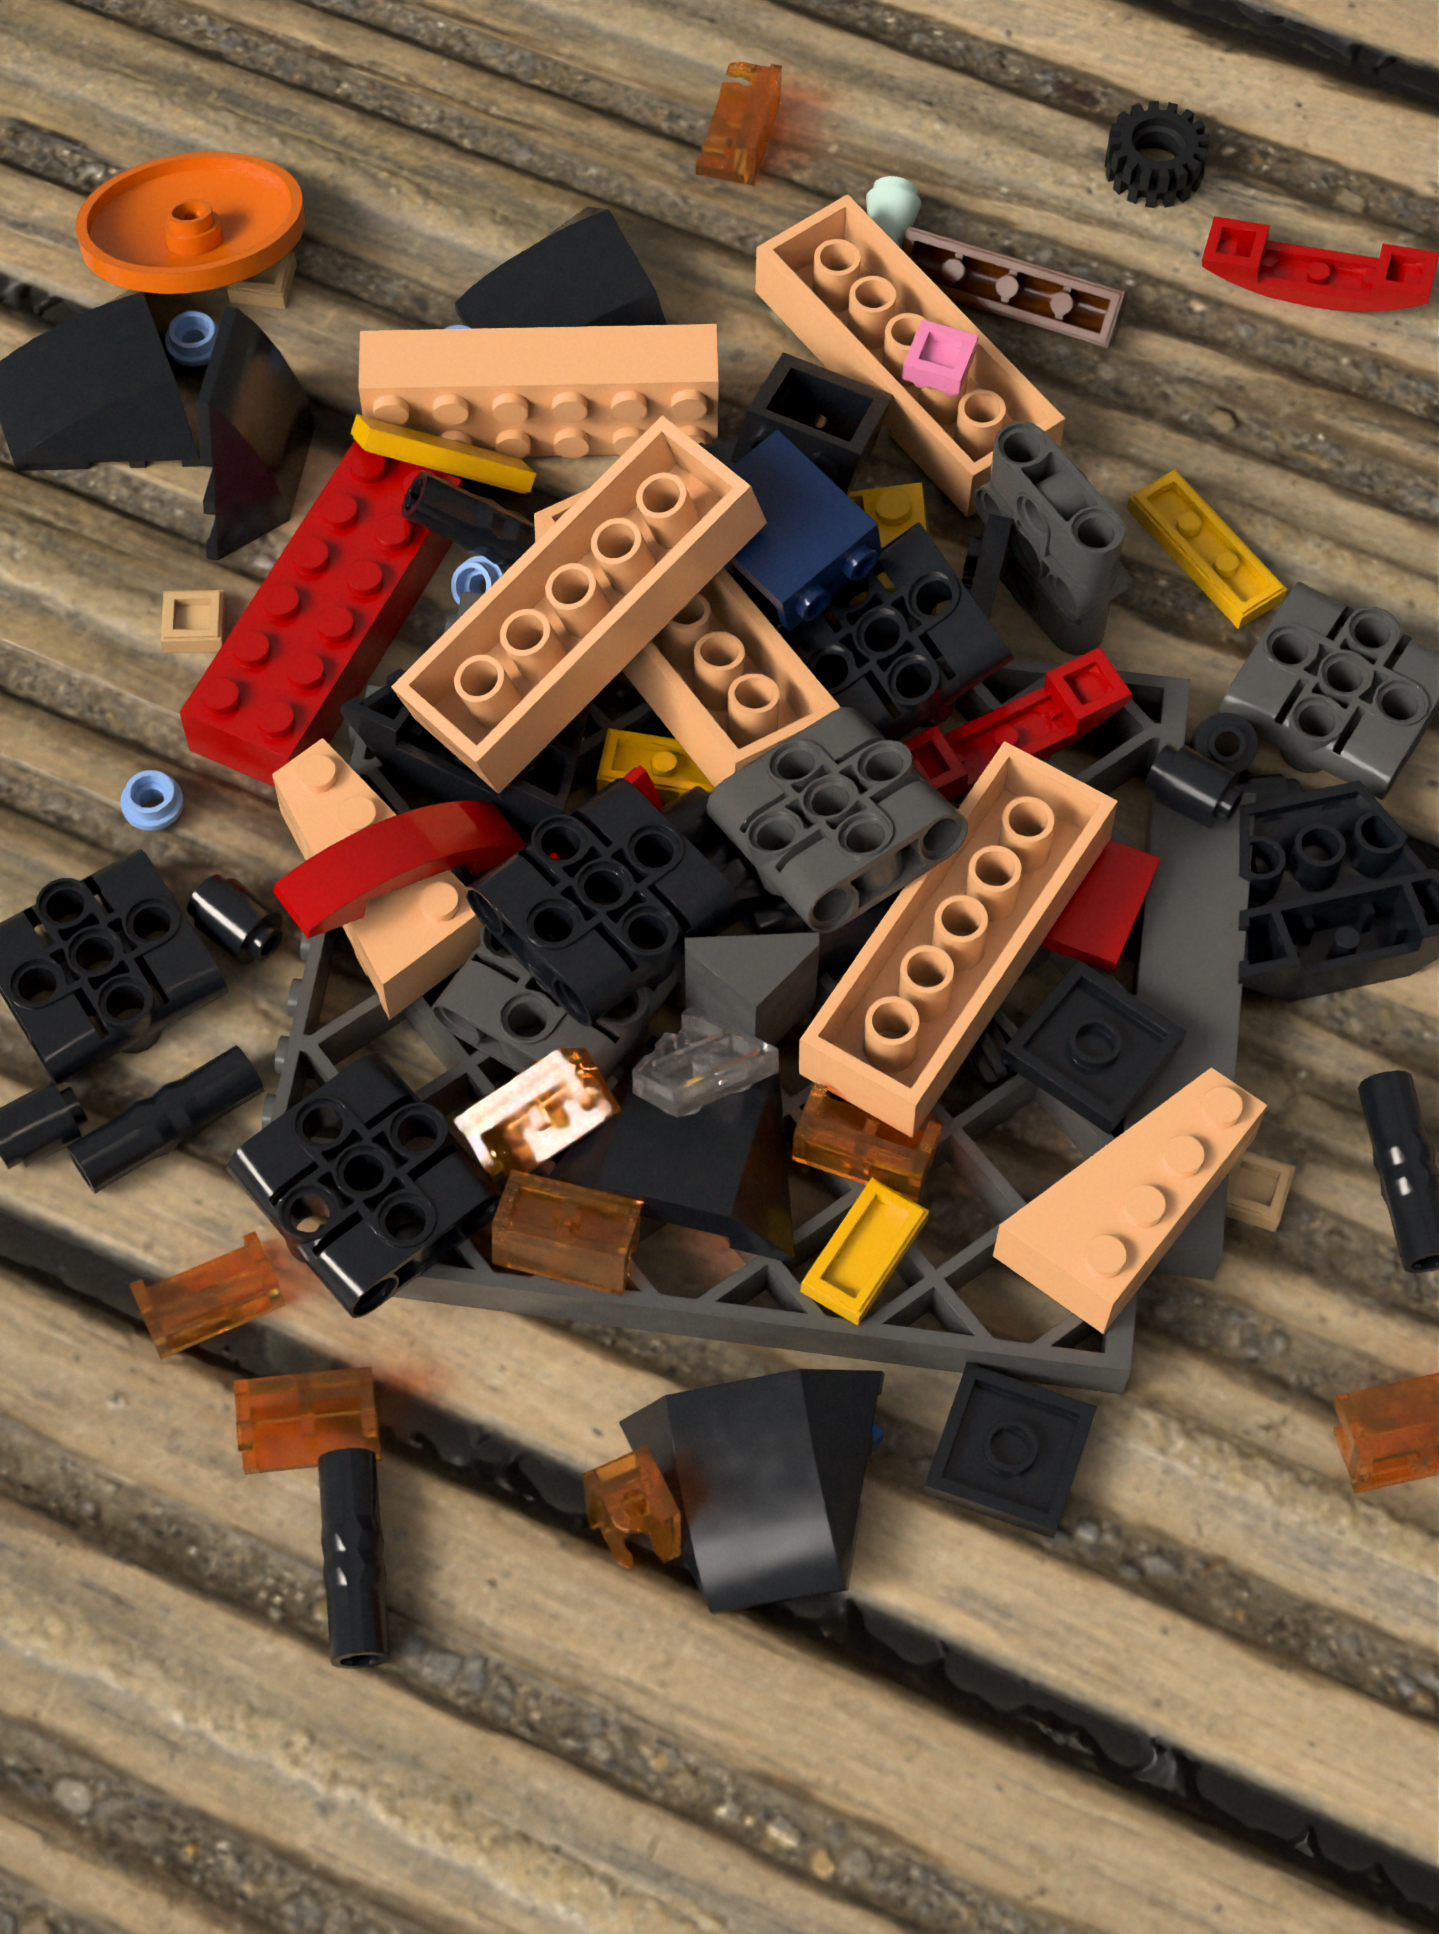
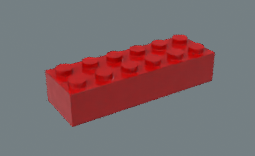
M354 440L180 710L179 714L189 751L275 787L272 776L274 772L323 738L329 744L345 719L341 715V705L360 695L454 542L402 517V504L409 486L418 473L423 470L463 489L462 479L438 470L367 452Z

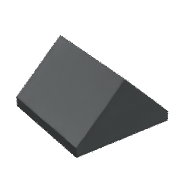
M819 932L685 938V1010L742 1057L759 1061L815 1005L820 948Z

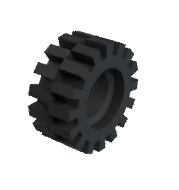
M1149 101L1148 110L1146 111L1138 103L1131 106L1130 115L1125 111L1118 115L1117 123H1113L1110 129L1104 166L1107 167L1106 178L1108 182L1114 181L1113 190L1118 195L1128 190L1127 201L1136 204L1138 198L1143 197L1146 198L1145 207L1155 208L1156 199H1162L1164 208L1174 206L1175 196L1183 203L1190 198L1191 190L1194 192L1198 190L1204 176L1210 139L1209 134H1204L1206 126L1201 120L1193 123L1194 113L1186 109L1179 115L1177 114L1178 104L1169 102L1167 110L1159 109V101ZM1147 148H1158L1171 153L1176 158L1157 161L1144 157L1138 151Z

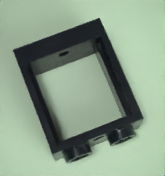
M783 352L747 409L731 462L737 463L778 429L845 494L849 495L876 444L893 395Z

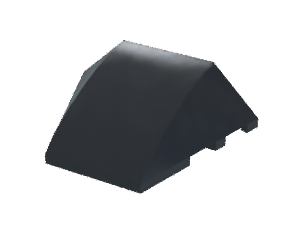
M595 207L584 208L545 238L501 264L469 288L455 302V310L463 325L471 329L667 325L657 292L610 210Z
M129 289L106 304L79 314L33 338L0 361V424L16 471L90 469L94 462L128 461L130 468H146V461L181 460L182 467H201L178 387L143 292Z
M225 307L197 400L201 466L212 467L203 499L204 514L215 515L212 531L206 542V557L211 560L224 558L290 520L315 430V422L309 401L302 385L285 358L252 319L238 308Z
M399 668L387 676V685L363 700L355 696L341 705V715L395 780L443 803L464 800L492 802L512 828L518 829L536 825L542 819L551 815L564 814L591 702L499 794L414 719L391 688L406 671Z
M1360 780L1240 805L1239 876L1250 882L1248 909L1241 910L1238 916V931H1246L1244 961L1240 960L1238 964V984H1242L1243 987L1287 1002H1294L1407 977L1439 958V871L1437 869L1429 870L1406 844L1407 834ZM1250 816H1254L1253 836L1250 837ZM1252 845L1251 871H1250V846Z
M651 1036L535 1193V1201L600 1216L602 1207L728 1237L729 1248L795 1264L779 1066Z
M796 1369L668 1394L619 1421L710 1613L715 1615L849 1590L863 1506L860 1498L867 1457L871 1456L874 1437L871 1433L877 1397L882 1393L885 1375L883 1371Z

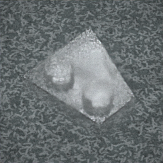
M692 1006L681 1014L682 1029L679 1033L665 1032L656 1042L655 1051L645 1055L633 1068V1094L677 1118L698 1112L704 1105L731 1093L743 1092L749 1089L752 1084L778 1073V1048Z

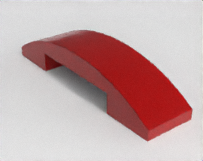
M1216 216L1213 218L1202 258V267L1224 280L1249 291L1273 299L1313 308L1355 312L1398 310L1428 304L1438 265L1439 252L1383 243L1379 258L1269 241L1270 225Z
M1098 647L1046 672L1045 685L944 735L935 726L902 742V744L906 745L910 750L916 769L947 800L966 795L971 791L1004 741L1043 761L1080 739L1114 715L1131 701L1132 693L1105 653Z
M464 800L434 804L390 817L332 844L277 881L274 885L273 893L307 939L364 918L368 900L463 864L472 875H476L494 868L526 844L492 802Z

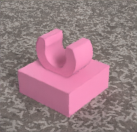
M922 319L904 361L902 379L913 382L916 387L921 389L927 386L945 391V395L949 397L959 396L977 351L979 335Z

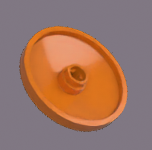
M194 152L155 159L132 167L112 177L99 186L84 201L77 214L75 229L81 256L85 264L100 278L130 290L177 294L200 292L231 285L270 268L284 258L301 239L306 224V213L299 184L289 172L277 164L241 153Z

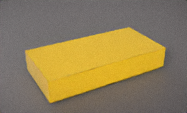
M871 1178L801 1282L800 1292L859 1326L928 1221L929 1210Z

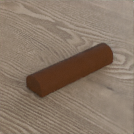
M911 225L907 227L901 249L950 300L1106 348L1111 346L1124 312L1127 291Z

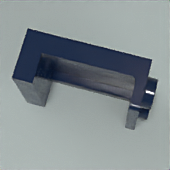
M778 429L730 468V470L751 485L767 524L729 562L776 607L779 621L788 631L793 630L802 621H811L817 618L828 607L833 595L850 581L857 582L862 580L874 569L882 554L878 524Z

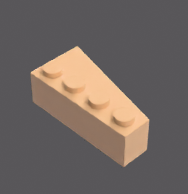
M323 738L272 774L280 812L305 860L353 833L396 816L393 810ZM450 870L368 900L364 918L342 926L354 948L355 955L366 976H369L378 993L380 1003L389 1020L461 967L480 943V930L483 924L476 917L467 901L465 885Z
M1211 1067L1001 1223L998 1229L993 1257L1104 1334L1253 1142L1267 1104Z

